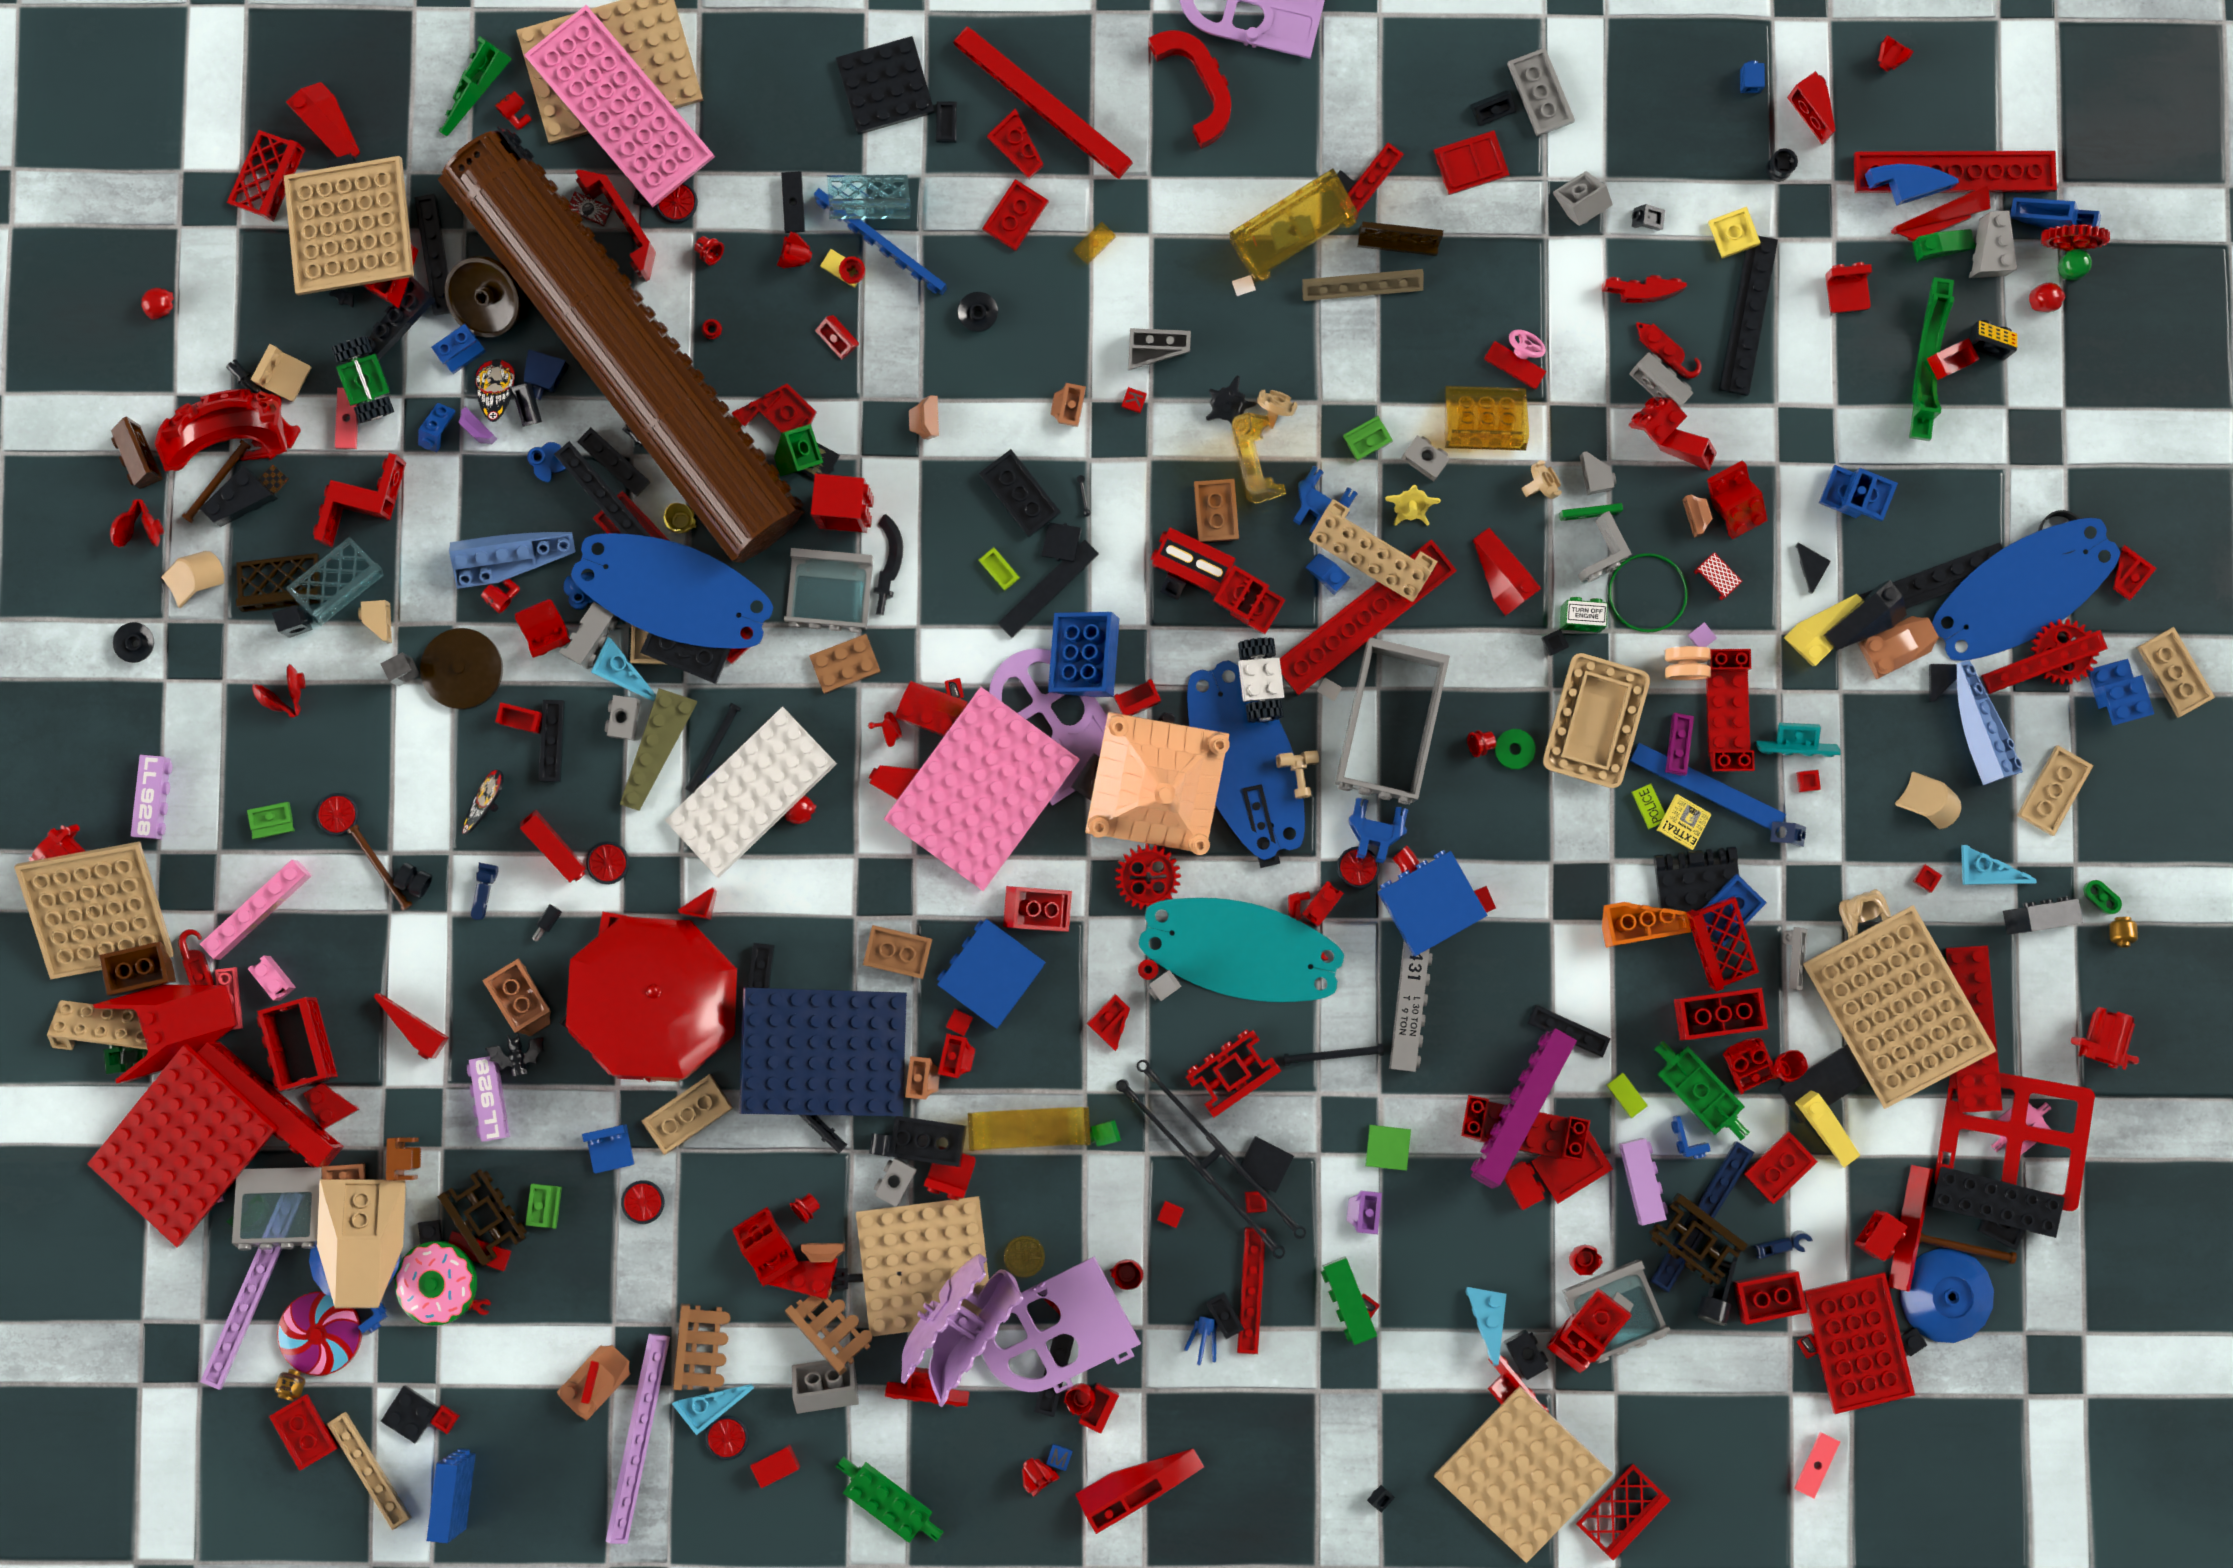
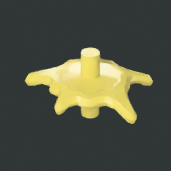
M1413 485L1410 490L1403 491L1399 495L1385 497L1386 501L1395 504L1394 512L1398 513L1394 520L1395 526L1405 519L1410 521L1421 519L1428 526L1429 522L1425 516L1426 511L1433 504L1441 502L1439 498L1427 497L1424 491L1417 489L1416 485Z

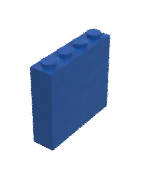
M1443 850L1435 854V860L1429 863L1427 860L1416 865L1417 870L1412 873L1409 870L1398 875L1399 880L1394 883L1391 880L1380 885L1381 890L1377 892L1413 956L1419 955L1488 916L1451 851L1446 853Z
M985 919L984 922L980 920L974 928L976 931L972 938L968 936L962 944L964 949L960 955L956 953L949 963L952 965L948 971L944 969L938 976L937 980L940 982L937 985L998 1029L1046 962L988 919Z
M457 1449V1451L436 1463L426 1541L449 1543L466 1530L476 1453H470L469 1449Z

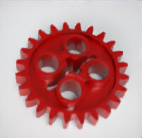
M2086 224L2056 226L2055 228L2044 230L2041 234V244L2043 246H2047V248L2052 247V249L2060 248V250L2064 251L2101 248L2109 244L2110 231L2104 227L2099 228V226L2092 227V225Z
M2058 619L2056 626L2051 621L2048 623L2049 629L2043 626L2041 628L2043 633L2037 632L2035 634L2039 640H2032L2036 647L2030 648V651L2035 652L2036 655L2047 649L2070 642L2073 637L2078 639L2091 634L2092 630L2085 632V624L2077 627L2078 621L2070 625L2069 619H2066L2064 624L2061 619ZM2058 633L2066 635L2067 640L2065 643L2058 641ZM2099 653L2072 662L2071 671L2064 670L2062 666L2046 672L2044 679L2052 677L2051 683H2055L2059 679L2060 685H2063L2065 680L2068 685H2071L2073 678L2076 682L2081 681L2080 675L2086 678L2088 677L2086 671L2092 672L2094 670L2090 665L2098 663L2093 657L2099 656Z
M1148 843L1145 844V849H1141L1140 845H1137L1136 852L1130 848L1131 855L1129 856L1124 853L1123 856L1126 860L1118 861L1122 867L1115 868L1116 872L1120 873V875L1115 876V880L1121 882L1116 884V887L1123 888L1119 894L1120 896L1126 894L1125 902L1132 899V907L1139 903V908L1142 910L1144 905L1149 907L1156 902L1164 901L1166 898L1173 899L1170 895L1171 892L1178 893L1174 886L1181 885L1176 880V878L1181 877V874L1175 873V871L1179 870L1180 866H1173L1177 860L1176 858L1169 859L1171 852L1169 851L1164 854V847H1161L1158 851L1156 844L1153 845L1152 849H1149ZM1157 861L1163 863V868L1160 871L1152 869L1153 864ZM1136 862L1143 864V868L1139 872L1132 870V865ZM1147 872H1150L1151 876L1166 875L1165 878L1150 877L1149 881H1146L1145 878L1130 879V876H1146ZM1156 882L1164 884V888L1161 891L1153 889V885ZM1135 883H1142L1144 885L1142 891H1133L1132 888Z

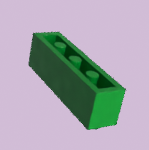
M1344 1256L1322 1265L1324 1270L1321 1271L1324 1282H1329L1332 1289L1328 1292L1332 1302H1337L1339 1310H1336L1340 1322H1345L1347 1329L1344 1330L1347 1341H1352L1354 1345L1377 1337L1347 1258Z

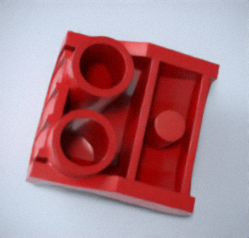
M1761 1038L1745 1039L1728 1047L1723 1053L1740 1095L1750 1088L1778 1078L1774 1072L1773 1062Z

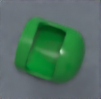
M2083 249L2070 250L2058 262L2059 274L2067 281L2080 280L2089 272L2092 266L2091 256Z

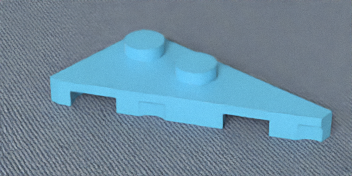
M607 637L591 673L654 701L656 697L654 691L614 641Z
M1961 845L1963 885L2037 883L2036 879L2031 877V875L2020 872L2008 864L1989 857L1987 854L1980 853L1968 845Z
M1467 1287L1466 1295L1470 1299L1472 1312L1477 1319L1482 1339L1486 1343L1488 1356L1493 1366H1498L1506 1294Z
M748 1384L674 1401L672 1405L693 1432L698 1435L753 1390L754 1386Z

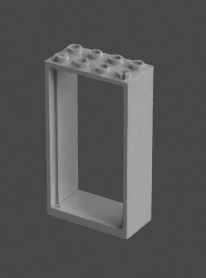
M1375 638L1368 639L1335 779V785H1339L1338 789L1344 791L1356 789L1359 790V794L1366 796L1374 793L1378 794V798L1384 800L1395 798L1399 799L1398 803L1410 805V803L1418 800L1449 663V655ZM1372 653L1437 667L1410 792L1344 777Z

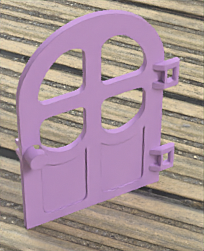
M1179 0L1188 20L1205 33L1242 42L1245 46L1251 44L1253 48L1259 46L1308 59L1311 58L1325 0H1227L1222 21L1215 23L1205 18L1198 11L1193 0ZM1245 2L1259 6L1264 12L1263 22L1257 28L1250 27L1248 30L1236 28L1232 21L1237 3Z
M1027 649L1010 656L999 666L992 678L989 693L1002 702L1004 683L1009 678L1017 677L1033 700L1031 705L1018 712V714L1027 720L1036 713H1041L1052 728L1051 738L1080 759L1049 801L1053 806L1075 791L1071 786L1092 754L1095 753L1100 757L1107 715L1095 697L1079 696L1085 706L1082 719L1075 725L1062 724L1053 712L1051 704L1066 694H1042L1028 674L1029 666L1035 662L1050 664L1051 651L1046 649Z
M1094 1256L1021 1292L1023 1300L1018 1306H1013L1011 1313H1015L1027 1333V1338L1006 1349H1002L996 1344L994 1337L987 1341L986 1348L982 1354L990 1371L1007 1386L1025 1392H1038L1053 1387L1056 1394L1073 1386L1070 1378L1113 1357L1117 1364L1134 1357L1131 1349L1140 1345L1141 1342ZM1039 1298H1046L1058 1306L1061 1317L1057 1324L1040 1331L1028 1313L1027 1305ZM1060 1334H1069L1078 1343V1357L1074 1362L1060 1367L1055 1363L1046 1346V1342ZM1029 1349H1034L1043 1362L1047 1374L1041 1378H1025L1013 1373L1009 1368L1008 1362L1011 1358ZM1127 1352V1356L1123 1358L1119 1357V1354ZM1066 1381L1067 1385L1059 1388L1058 1384Z

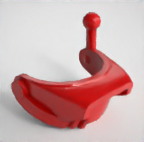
M886 712L881 723H868L869 729L882 727L888 747L894 746L895 741L902 738L901 728L892 712Z

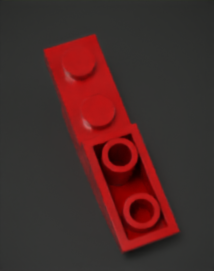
M1658 275L1646 277L1643 284L1637 280L1625 282L1617 277H1609V279H1605L1603 282L1602 292L1621 294L1620 302L1649 303L1664 300L1683 292L1687 283L1682 282L1678 278L1662 279Z

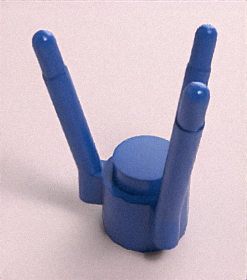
M1199 1316V1321H1195L1194 1328L1184 1348L1185 1351H1188L1199 1329L1198 1333L1202 1334L1197 1365H1201L1207 1335H1211V1332L1212 1361L1216 1362V1331L1218 1325H1215V1319Z

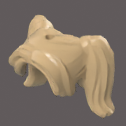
M1877 889L1864 892L1853 897L1851 900H1842L1839 905V913L1847 929L1848 939L1858 934L1859 923L1875 919L1878 916L1882 920L1891 917L1887 902Z

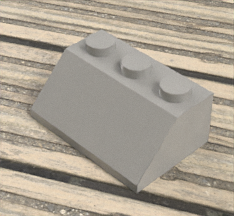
M1648 352L1629 374L1652 396L1673 399L1681 407L1693 394L1691 387L1686 382H1681L1671 368H1666L1661 364L1662 361L1657 355H1652Z
M827 1360L792 1365V1395L797 1414L858 1405L855 1363L853 1362L850 1365L847 1362L845 1364L847 1371L841 1376Z

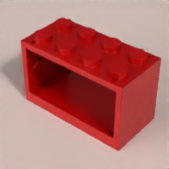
M815 473L811 516L818 528L867 533L868 527L871 528L872 516H870L869 509L873 508L874 496H872L871 488H869L865 478Z
M304 997L257 1011V1024L259 1028H262L264 1034L262 1042L269 1053L267 1061L269 1067L273 1068L275 1075L273 1076V1083L279 1091H291L338 1077L317 998ZM300 1007L318 1076L308 1079L302 1078L298 1082L292 1083L274 1014Z

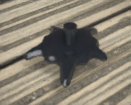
M1238 375L1235 376L1228 387H1222L1219 391L1209 390L1212 396L1210 401L1212 411L1206 416L1207 421L1214 419L1227 420L1232 428L1236 430L1237 418L1243 416L1246 409L1256 406L1257 403L1246 401L1245 395L1239 391L1240 377Z

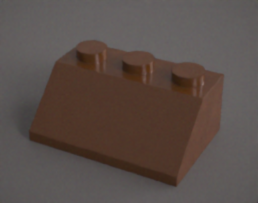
M127 416L122 418L111 430L113 435L111 440L115 448L119 449L121 453L119 459L129 472L127 478L130 484L142 489L163 480L141 426Z
M161 941L99 955L107 996H117L176 982L172 961Z

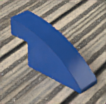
M1914 164L1883 165L1871 168L1865 174L1869 189L1889 184L1896 206L1952 189L1959 183L1958 178L1943 171Z
M2014 197L2010 218L2049 229L2056 226L2062 227L2063 225L2071 226L2073 224L2092 225V227L2100 226L2101 214L2100 211L2079 210L2075 201Z

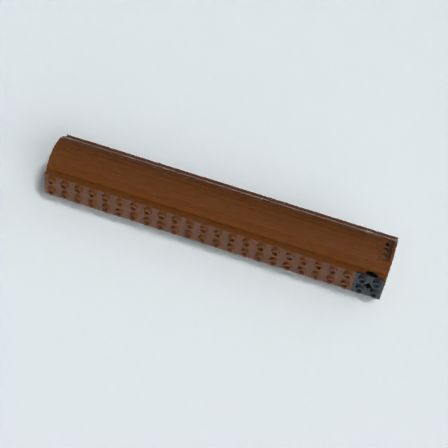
M498 126V131H489L474 138L459 149L447 162L442 175L438 178L439 182L730 559L734 562L744 563L749 558L767 549L784 536L797 523L800 516L805 513L802 508L804 506L802 501L790 493L792 489L785 480H780L777 476L779 474L778 470L772 464L769 465L765 460L767 457L760 448L756 449L752 444L755 442L754 439L747 432L744 433L740 428L742 426L740 421L735 416L732 418L728 413L730 409L726 403L718 400L716 390L704 382L705 376L699 369H694L691 365L693 363L692 359L686 353L683 354L679 348L681 346L674 337L670 338L666 333L668 332L667 327L661 321L658 322L654 317L656 316L654 310L649 305L646 307L642 302L644 300L643 296L637 290L634 291L630 286L632 284L630 279L625 274L621 275L618 271L619 265L614 259H609L605 254L607 253L606 248L600 242L597 244L593 238L595 234L589 227L585 228L581 223L583 219L576 211L573 212L569 206L571 204L567 198L559 195L557 185L551 179L548 180L545 177L546 171L540 164L536 165L532 160L534 158L533 154L527 148L524 149L521 146L522 140L516 133L512 134L508 129L504 130Z

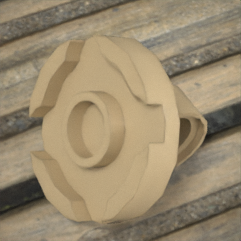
M1265 390L1260 391L1257 403L1268 411L1263 426L1273 429L1278 415H1294L1297 409L1296 401L1290 402V396L1275 390H1271L1270 393H1265Z
M1539 460L1531 466L1534 481L1521 488L1526 497L1541 491L1549 499H1554L1562 493V491L1558 490L1561 483L1551 467L1546 468L1544 466L1546 462L1543 460Z

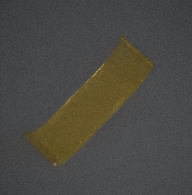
M1089 1107L968 1113L969 1151L1059 1145H1091Z

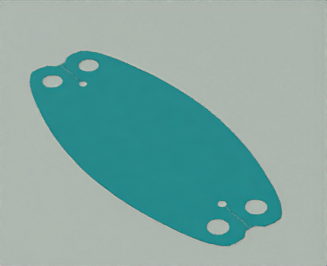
M1220 898L1170 899L1156 902L1147 907L1145 920L1148 924L1146 931L1141 933L1138 945L1140 949L1160 966L1193 984L1232 997L1266 1002L1317 1000L1334 994L1337 989L1338 981L1335 974L1336 970L1342 966L1344 953L1329 938L1288 915L1260 905ZM1158 910L1167 911V921L1158 922L1156 920L1155 914ZM1171 930L1175 932L1173 936L1169 933ZM1152 937H1158L1162 942L1161 947L1157 950L1149 947V940ZM1325 950H1330L1334 954V959L1330 963H1325L1321 959V954ZM1312 964L1315 968L1309 969L1308 965ZM1319 977L1327 980V987L1324 990L1315 988L1314 982Z

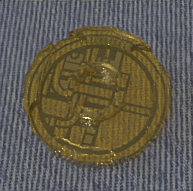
M1022 1235L1014 1238L1005 1249L1004 1261L1006 1267L1018 1277L1035 1275L1041 1270L1045 1261L1043 1246L1037 1239L1031 1236Z

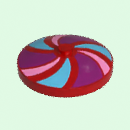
M322 1291L305 1294L294 1300L281 1316L277 1331L280 1351L286 1361L302 1373L315 1376L334 1373L350 1363L357 1354L362 1341V1332L358 1328L362 1324L361 1319L355 1308H335L332 1297L324 1294Z

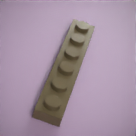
M1423 269L1302 279L1303 301L1423 291L1424 273Z

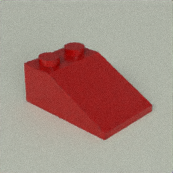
M1815 71L1796 84L1787 98L1823 145L1836 130L1826 80Z
M1006 886L1003 927L1069 932L1072 891Z

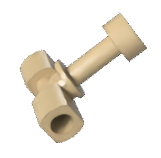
M1317 750L1305 751L1300 755L1284 753L1276 756L1277 768L1290 767L1291 771L1296 773L1298 789L1294 790L1296 799L1312 796L1310 787H1306L1303 770L1307 768V765L1319 763Z

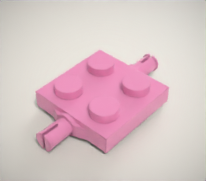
M2045 1102L2038 1109H2035L2028 1103L2026 1124L2051 1130L2042 1117L2051 1110V1107L2048 1106L2049 1104ZM2012 1107L1996 1120L2008 1122L2011 1117ZM1999 1135L2000 1139L1991 1145L1992 1148H1995L1996 1152L2006 1145V1137ZM2023 1141L2021 1155L2037 1142Z

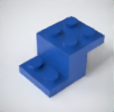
M1834 465L1819 504L1854 518L1863 514L1882 522L1898 483L1862 468L1852 472Z
M2128 659L2095 667L2092 672L2087 671L2098 709L2107 707L2113 726L2154 714L2143 675L2133 676Z

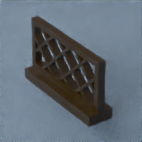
M1363 221L1359 227L1357 247L1437 256L1444 230Z
M318 553L236 562L238 587L236 606L242 613L285 608L294 605L302 606L323 603ZM314 559V566L309 571L301 567L306 560ZM292 562L296 566L288 574L281 569L286 563ZM266 565H273L275 569L269 576L261 572ZM252 567L255 571L247 579L243 576V568ZM300 568L306 575L297 582L292 576ZM278 571L286 576L279 585L271 580ZM260 573L266 579L257 587L251 581ZM309 577L315 580V588L306 589L302 585ZM289 579L297 584L291 591H285L282 588ZM270 581L276 588L271 593L266 594L262 589ZM249 584L256 589L250 596H244V589Z

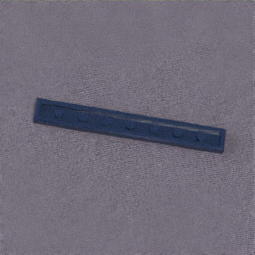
M1735 1141L1696 1206L1714 1219L1755 1152ZM1690 1214L1684 1226L1687 1227L1692 1220L1699 1224L1701 1221ZM1695 1227L1684 1244L1694 1251L1704 1233ZM1681 1233L1677 1235L1676 1239L1672 1244L1679 1250H1681L1682 1248L1675 1242L1681 1236ZM1667 1252L1650 1282L1669 1293L1685 1267L1686 1261L1680 1257L1677 1260Z

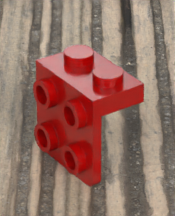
M1858 262L1848 267H1844V264L1832 266L1825 274L1831 313L1861 311L1870 308L1867 277L1872 273L1871 264L1864 265V262Z
M1652 397L1645 403V407L1640 412L1633 415L1629 426L1632 429L1644 430L1656 445H1661L1683 422L1687 415L1673 399Z
M547 599L515 614V620L528 641L529 650L533 658L544 655L550 650L563 647L571 642L568 628L551 599Z
M939 1146V1148L942 1150L946 1148L943 1146ZM963 1153L961 1167L932 1163L924 1186L928 1187L927 1191L939 1194L940 1191L948 1193V1198L959 1201V1198H964L976 1158Z

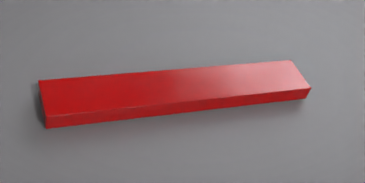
M2101 630L1983 674L1981 677L1988 694L2104 651L2108 647Z
M1911 1165L1900 1222L1908 1227L1905 1230L1907 1233L1901 1242H1897L1895 1246L1888 1286L1891 1288L1910 1292L1933 1169Z
M1245 1227L1239 1320L1245 1330L1238 1333L1237 1353L1258 1354L1265 1242L1262 1241L1263 1238L1253 1228ZM1260 1228L1266 1234V1229Z

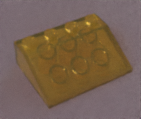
M1446 386L1445 448L1526 451L1529 439L1526 388Z

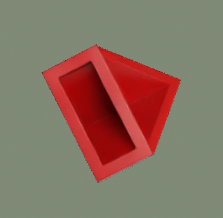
M712 887L678 909L679 913L711 920L717 895L716 889Z

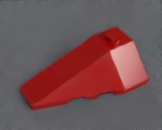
M322 82L301 88L286 101L290 108L336 157L351 153L356 158L360 154V150L341 112L336 97Z
M1490 528L1473 539L1493 601L1505 616L1541 589L1525 567Z

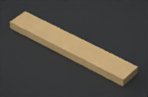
M344 1412L327 1423L328 1428L391 1529L394 1530L412 1518L348 1414Z

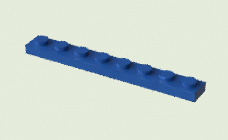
M820 188L816 190L814 196L817 201L815 203L824 210L826 208L832 212L831 215L836 220L846 222L848 224L847 227L855 234L859 232L864 236L863 239L868 244L878 246L880 248L879 251L885 257L891 256L896 260L895 264L903 270L907 268L911 271V276L919 282L923 280L927 283V288L935 294L937 292L941 295L944 294L947 286L943 281Z

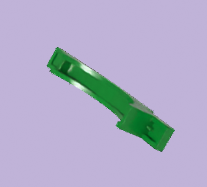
M1934 277L1932 280L1915 371L1911 401L1913 402L1910 439L1930 441L1932 439L1934 419L1941 413V406L1937 395V379L1927 358L1940 352L1945 326L1954 303V297L1952 296L1954 280Z

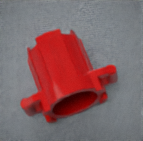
M74 824L68 827L62 825L60 830L51 829L47 833L49 836L36 847L29 860L35 861L85 852L73 839L80 830L79 825Z
M2097 1007L2096 1011L2093 1012L2086 1039L2081 1037L2071 1038L2073 1045L2080 1046L2077 1056L2081 1057L2083 1055L2087 1058L2106 1063L2108 1067L2115 1069L2121 1066L2123 1070H2126L2128 1063L2138 1064L2139 1058L2137 1056L2127 1054L2135 1026V1018L2118 1011L2117 1013L2106 1012V1008Z

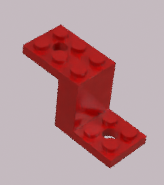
M388 454V458H385L383 461V475L378 479V492L330 480L329 485L325 487L324 504H321L319 508V522L314 526V539L325 546L333 547L343 509L391 520L406 462L396 454Z

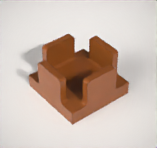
M419 1137L387 1138L386 1180L418 1179V1175H404V1170L421 1167V1148L405 1147V1142H419Z

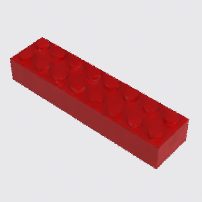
M206 1042L197 1053L278 1128L273 1135L279 1140H285L289 1143V1148L296 1154H302L305 1157L304 1161L311 1167L328 1166L343 1149L344 1146L322 1129L321 1126L221 1042Z

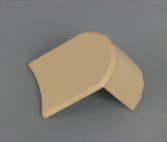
M203 551L178 558L161 578L170 588L177 606L181 608L197 591L224 584V571L215 554L210 551Z
M1911 772V778L1906 790L1895 802L1896 806L1926 816L1938 829L1946 828L1953 824L1961 812V801L1945 783L1916 772Z

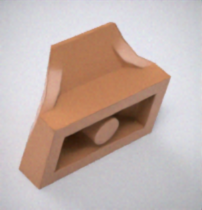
M1066 383L1062 390L1054 393L1050 414L1057 419L1058 423L1074 427L1079 426L1086 386Z
M930 395L909 410V431L920 435L923 439L929 440L939 436L938 396Z
M1692 494L1685 496L1682 501L1694 538L1702 536L1706 527L1713 519L1707 499L1698 498Z
M910 1056L906 1098L926 1100L929 1095L938 1091L939 1068L933 1064L931 1058Z
M365 1164L323 1166L322 1180H366Z
M803 1243L801 1251L810 1262H832L845 1251V1243Z

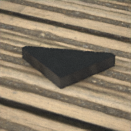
M1798 542L1795 547L1799 554L1801 568L1809 589L1808 592L1812 594L1831 561Z
M1957 664L1929 665V702H1934L1957 679Z

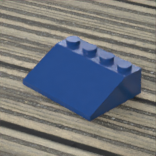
M1113 612L1054 613L1049 693L1087 697H1114L1119 617Z

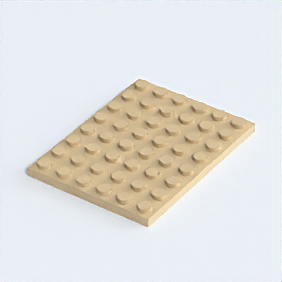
M620 0L590 9L675 109L704 101L675 0ZM574 14L516 30L523 55ZM524 56L548 143L551 145L589 134L586 128Z
M1914 905L1803 963L1805 970L1884 1109L1996 1052L1994 1045Z

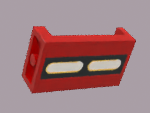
M1169 527L1168 532L1163 531L1159 540L1162 544L1159 550H1154L1150 559L1153 561L1152 567H1158L1211 592V595L1216 597L1229 575L1236 558Z

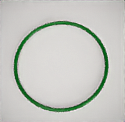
M1644 553L1626 559L1617 567L1610 579L1608 596L1613 612L1626 626L1641 632H1657L1670 627L1681 617L1688 600V587L1683 573L1671 560L1661 555ZM1651 556L1667 561L1678 571L1684 583L1685 599L1681 611L1672 622L1657 629H1641L1630 625L1617 613L1612 601L1611 588L1615 575L1624 564L1638 557Z

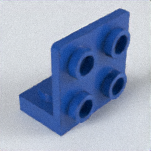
M627 1124L582 1134L583 1142L588 1143L594 1173L635 1164Z

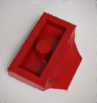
M946 1034L938 1074L959 1078L961 1074L971 1071L975 1049L968 1043L967 1038Z

